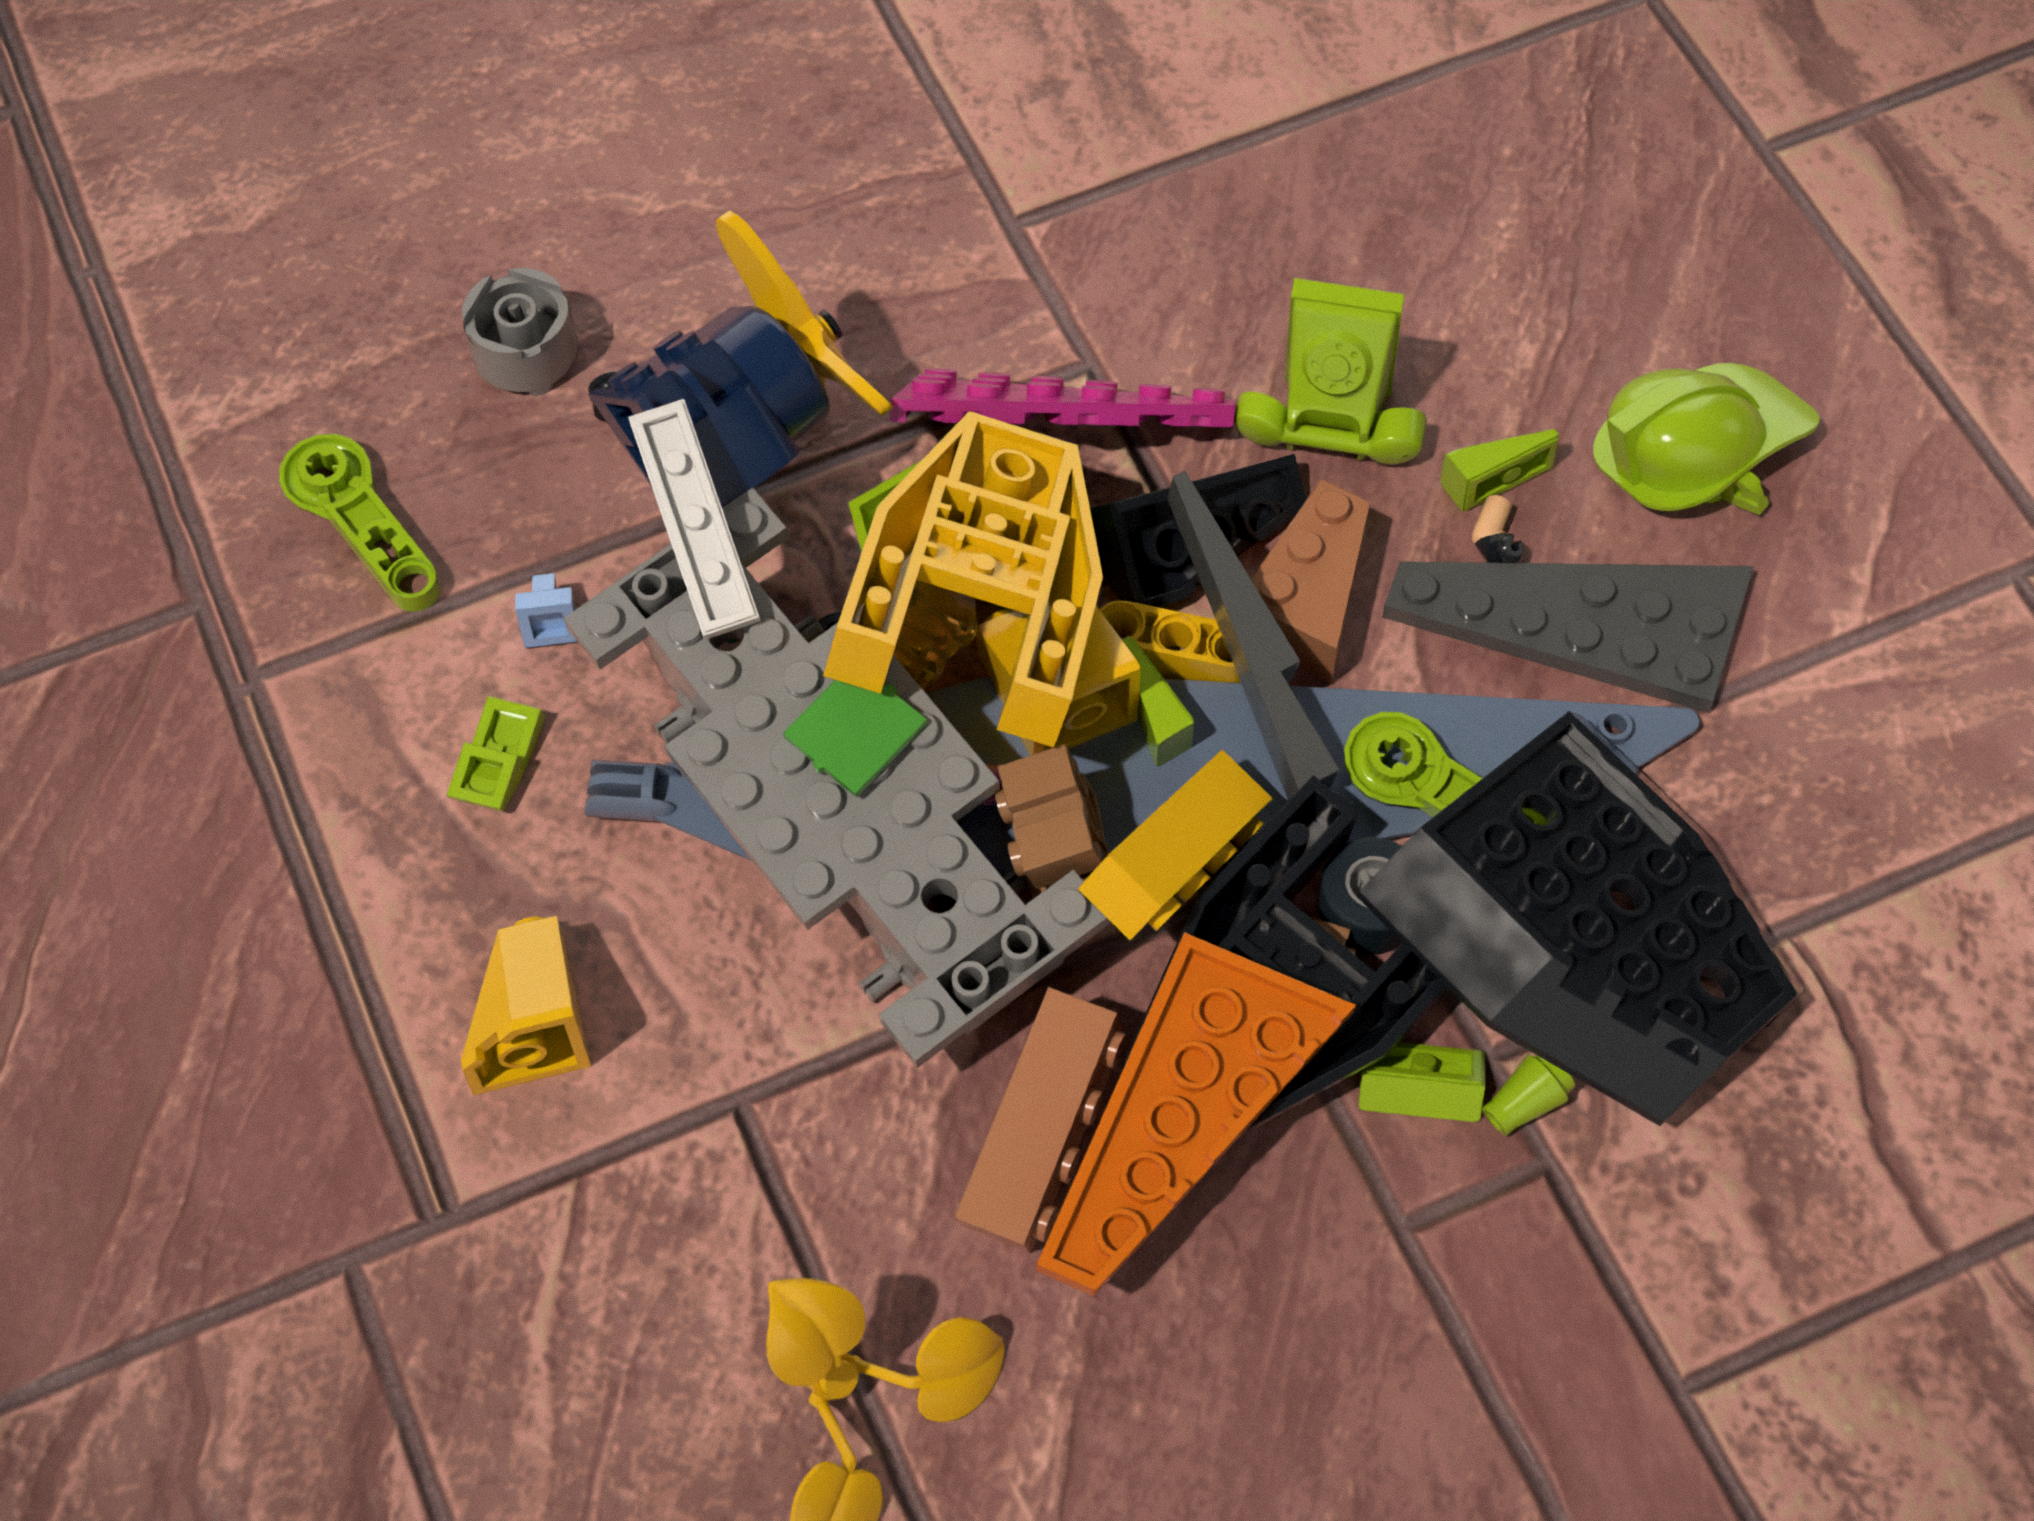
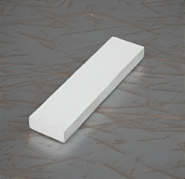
M681 399L628 417L704 640L759 622L760 617L685 400Z

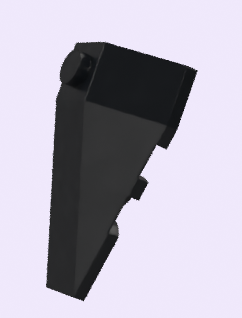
M1295 454L1192 481L1237 557L1256 542L1265 540L1293 519L1306 501ZM1170 487L1090 508L1103 579L1121 601L1160 607L1186 599L1198 590L1197 587L1201 584L1167 499Z

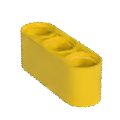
M1120 600L1107 603L1100 609L1117 634L1127 635L1135 639L1164 679L1241 683L1233 662L1221 660L1231 657L1216 619ZM1180 646L1185 649L1173 651L1167 649V647Z

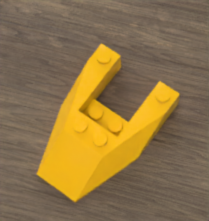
M969 411L877 506L835 631L823 676L881 694L916 580L1028 614L996 730L1054 747L1072 701L1103 579L1078 445Z

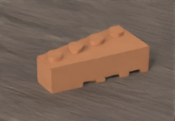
M1048 987L954 1218L963 1227L1029 1253L1032 1252L1036 1240L1042 1242L1047 1240L1058 1211V1207L1054 1206L1053 1202L1062 1182L1068 1184L1076 1170L1081 1154V1149L1078 1146L1087 1126H1092L1098 1115L1104 1097L1103 1090L1112 1070L1120 1060L1126 1043L1127 1035L1117 1012Z

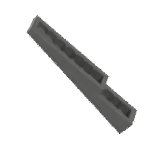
M1183 471L1173 476L1167 499L1287 799L1289 801L1313 775L1327 787L1331 788L1339 768L1288 685L1289 682L1293 681L1300 660L1186 471Z

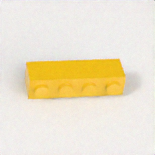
M1222 749L1109 853L1078 887V890L1129 940L1146 924H1149L1157 931L1182 906L1175 898L1176 895L1186 903L1210 878L1203 869L1206 868L1214 875L1238 850L1230 842L1233 841L1241 848L1265 824L1257 814L1273 798Z

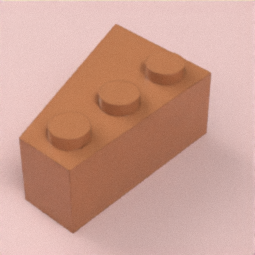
M1321 479L1251 580L1300 660L1298 667L1333 684L1346 619L1364 547L1370 502Z

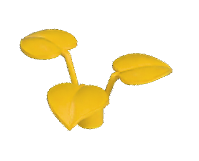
M795 1278L771 1281L768 1283L770 1313L766 1338L769 1366L775 1376L782 1382L792 1386H806L812 1391L808 1401L818 1410L842 1458L841 1466L829 1461L821 1462L806 1474L795 1494L790 1521H878L883 1500L881 1484L878 1478L870 1471L865 1469L855 1470L856 1456L828 1404L829 1400L842 1399L848 1396L857 1385L858 1373H864L907 1389L919 1388L917 1408L919 1413L926 1419L936 1422L957 1420L977 1408L992 1390L998 1379L1004 1359V1338L979 1320L969 1317L949 1319L934 1327L923 1340L916 1356V1368L919 1375L908 1376L866 1362L859 1356H851L848 1353L860 1342L865 1330L864 1309L859 1299L853 1293L839 1285L817 1279Z

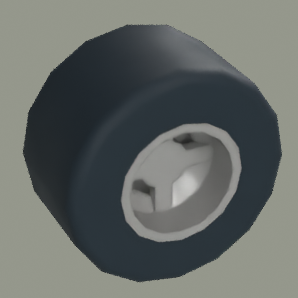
M1366 837L1348 842L1332 853L1322 871L1318 905L1321 920L1351 929L1348 946L1357 949L1358 953L1381 954L1396 950L1403 943L1356 897L1369 880L1402 847V845L1389 839Z

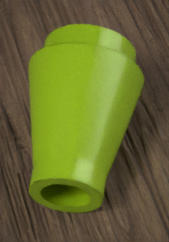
M1527 1054L1493 1099L1482 1107V1111L1496 1130L1506 1137L1516 1128L1568 1102L1566 1094L1575 1088V1082L1567 1072L1537 1055Z

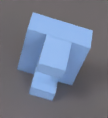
M555 573L532 576V592L515 594V610L524 647L530 648L577 642L563 620L564 617L576 610L571 587L557 589Z

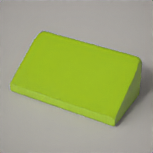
M1399 1042L1381 1060L1361 1070L1359 1108L1363 1111L1477 1122L1481 1118L1485 1091L1484 1052L1481 1050Z

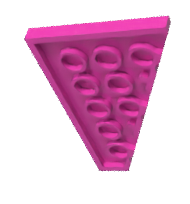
M930 368L925 369V374H919V377H916L891 398L893 409L890 410V421L906 422V417L912 411H930L929 418L931 420L943 423H958L971 411L1009 424H1025V420L1034 419V414L1045 413L1046 421L1061 425L1139 426V422H1145L1147 416L1158 417V423L1172 426L1233 427L1236 400L1225 399V390L1214 388H1193V396L1171 395V386L1159 384H1140L1138 393L1117 391L1118 383L1113 381L1086 380L1085 386H1082V388L1064 387V379L1058 377L1033 376L1032 382L1014 384L1010 383L1011 375L1004 373L981 372L978 373V378H973L972 381L958 380L956 370Z

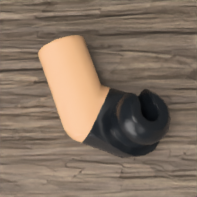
M1491 495L1486 498L1472 532V541L1487 563H1516L1523 557V543L1521 540L1513 543L1514 535L1506 534L1503 531L1512 505L1506 498L1498 495Z

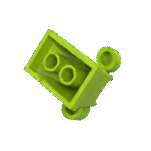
M1294 278L1290 300L1285 381H1288L1287 409L1281 402L1266 394L1255 391L1241 393L1237 400L1234 416L1238 432L1246 439L1259 445L1270 447L1285 443L1286 448L1289 450H1293L1294 445L1346 452L1358 454L1357 460L1360 461L1369 456L1380 464L1394 465L1414 459L1423 447L1427 423L1426 415L1420 410L1406 407L1390 408L1382 411L1386 397L1391 396L1405 294Z

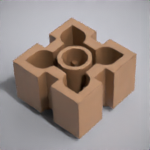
M1066 744L997 766L1003 787L995 793L997 807L1003 822L1006 825L1012 823L1016 839L1008 843L1010 859L1017 876L1025 875L1033 898L1037 897L1073 869L1085 881L1111 852L1107 847L1103 832H1105L1095 791L1084 773L1079 772L1077 762Z

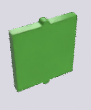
M834 680L783 732V736L813 762L815 772L823 773L825 771L857 798L928 723L925 717L897 695L896 687L893 684L884 685L881 694Z

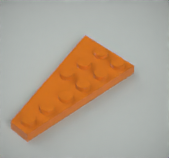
M1184 932L1039 1257L1035 1271L1091 1296H1095L1351 1016L1356 1005Z

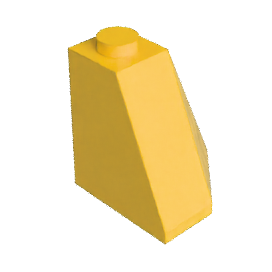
M557 916L548 918L527 917L519 920L513 926L498 929L461 1057L462 1070L473 1095L591 1067L566 941Z

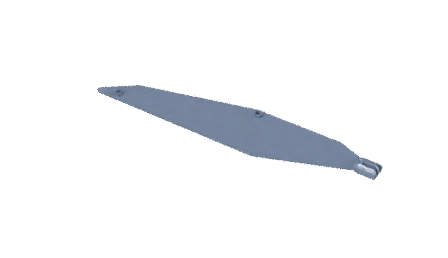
M989 676L926 693L985 764H1006L1029 756L1020 737L996 730L1003 702ZM1164 679L1195 720L1192 748L1157 767L1153 761L1138 717V721L1070 748L1069 751L1077 762L1079 772L1084 773L1095 791L1105 832H1103L1108 849L1112 852L1223 749L1273 798L1257 814L1265 824L1241 848L1233 841L1230 842L1238 850L1222 866L1226 867L1288 802V799L1241 683ZM1290 686L1339 768V772L1330 789L1359 812L1350 838L1346 843L1366 837L1392 839L1410 836L1433 818L1417 807L1384 805L1365 797L1352 784L1345 769L1344 747L1351 730L1364 718L1379 712H1402L1419 719L1433 732L1449 758L1481 778L1488 775L1568 711L1583 716L1636 768L1642 767L1696 732L1699 726V717L1693 710L1679 707ZM1605 727H1614L1618 729L1621 734H1611L1605 729ZM1393 747L1389 752H1384L1381 749L1378 750V753H1385L1382 763L1387 767L1392 768L1397 762L1407 765V761H1400L1404 752L1399 748ZM592 760L590 769L592 776L589 778L587 788L589 797L586 799L584 813L587 817L659 821L752 861L674 762L659 764ZM978 805L956 821L1001 877L1014 868L1008 851V843L1016 840L1012 823L1006 825L1003 822L997 805ZM1530 808V809L1534 810L1535 812H1537L1538 814H1540V812H1539L1538 810H1536V809H1534V808Z

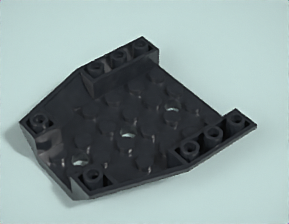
M1571 711L1564 714L1422 825L1356 896L1487 1027L1658 1126H1661L1693 1097L1709 1078L1763 1027L1766 1026L1768 1028L1805 993L1804 988L1710 837L1583 716ZM1522 808L1538 810L1545 817L1547 825H1538L1530 821L1525 816ZM1610 892H1620L1629 897L1634 904L1635 911L1619 907L1613 901ZM1706 977L1717 982L1722 988L1725 998H1718L1709 994L1703 988L1700 978Z

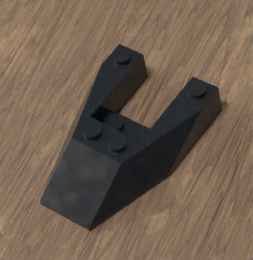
M1314 775L1196 898L1122 1065V1069H1124L1184 932L1355 1004L1356 1007L1351 1016L1243 1134L1381 1060L1451 991L1404 943L1374 972L1291 902L1323 868L1332 853L1349 840L1359 814L1357 810Z

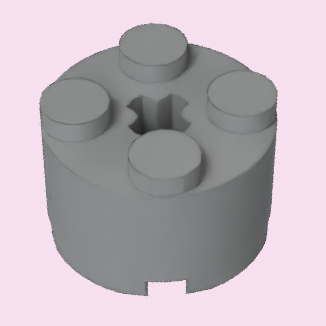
M530 268L508 269L509 276L494 281L490 275L479 281L470 290L462 306L464 330L476 371L481 378L500 389L527 392L534 396L544 395L553 388L554 382L564 376L571 368L577 355L578 341L568 300L556 279L539 270Z

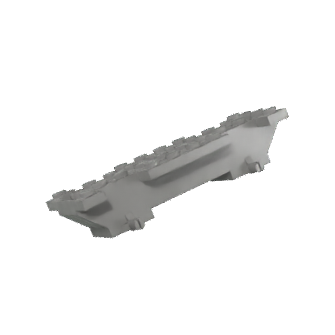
M752 487L723 507L722 510L760 617L759 622L704 640L672 544L564 617L563 620L567 629L600 670L643 641L658 664L661 675L677 693L680 703L678 709L658 723L653 724L654 729L666 744L664 747L667 755L807 930L847 901L862 918L866 930L882 948L886 962L862 981L860 980L858 984L872 1003L899 982L911 989L879 1013L878 1016L881 1024L916 1068H918L962 1034L968 1035L1064 963L1066 956L1112 922L1078 890V887L1084 881L1074 869L1025 905L1017 896V894L1028 887L1025 875L1018 877L1013 868L1001 877L956 821L1000 790L999 780L894 655L884 685L893 684L896 687L897 695L925 717L928 724L857 798L825 771L823 773L815 772L813 762L784 738L783 732L834 681V679L824 677L823 674L838 623L824 632L820 623L815 620L812 614H809L808 617L793 626L746 569L789 538L785 525ZM729 639H739L742 641L737 648L730 651L716 649ZM939 895H947L957 901L952 909L944 913H934L925 907L929 900Z

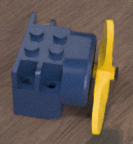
M727 211L716 219L718 236L757 307L733 306L697 331H691L685 335L681 330L674 332L654 346L653 350L656 355L639 364L633 362L625 366L608 379L611 385L609 388H596L588 394L650 486L651 483L628 417L684 399L722 508L752 487L758 486L798 455L800 449L794 441L826 419L829 414L830 403L825 390V378L834 380L846 387L881 416L893 409V406L877 390L851 368L835 346L834 342L843 336L835 319L824 309L815 316L813 315L795 283L783 271L766 245L747 222L732 211Z

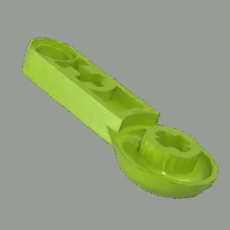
M317 434L300 441L290 449L279 467V483L287 499L300 510L328 519L399 608L409 612H417L427 609L434 604L440 594V584L433 564L374 492L371 464L364 448L353 439L342 435ZM324 466L325 469L328 471L333 470L334 473L325 478L321 473L316 474V470ZM383 540L387 545L392 544L398 560L391 565L390 559L383 549L375 548L374 544ZM410 574H421L428 578L426 587L417 593L408 594L398 589L401 580Z
M1379 712L1364 718L1351 730L1344 747L1345 769L1352 784L1365 797L1384 805L1417 807L1431 817H1434L1483 779L1449 758L1431 730L1419 719L1402 712ZM1393 747L1399 748L1404 752L1400 761H1407V765L1397 762L1392 768L1387 767L1382 763L1385 753H1378V750L1381 749L1384 752H1389ZM1522 808L1525 816L1530 821L1538 825H1547L1545 817L1530 808Z

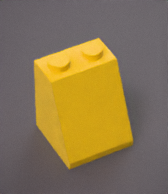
M1095 606L1072 701L1054 747L1066 744L1067 748L1070 749L1138 721L1141 667L1097 606ZM1009 609L993 613L982 624L976 626L977 653L1003 704L1028 614ZM1020 737L1029 756L1054 748Z

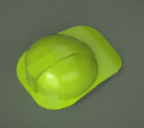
M1717 363L1696 370L1682 368L1656 370L1633 379L1614 396L1609 406L1607 421L1602 425L1594 440L1593 455L1599 470L1641 505L1660 511L1682 510L1700 505L1716 497L1770 455L1814 433L1819 427L1820 416L1812 406L1775 378L1761 370L1743 364Z

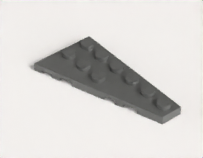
M1400 561L1384 604L1382 618L1710 713L1754 566Z

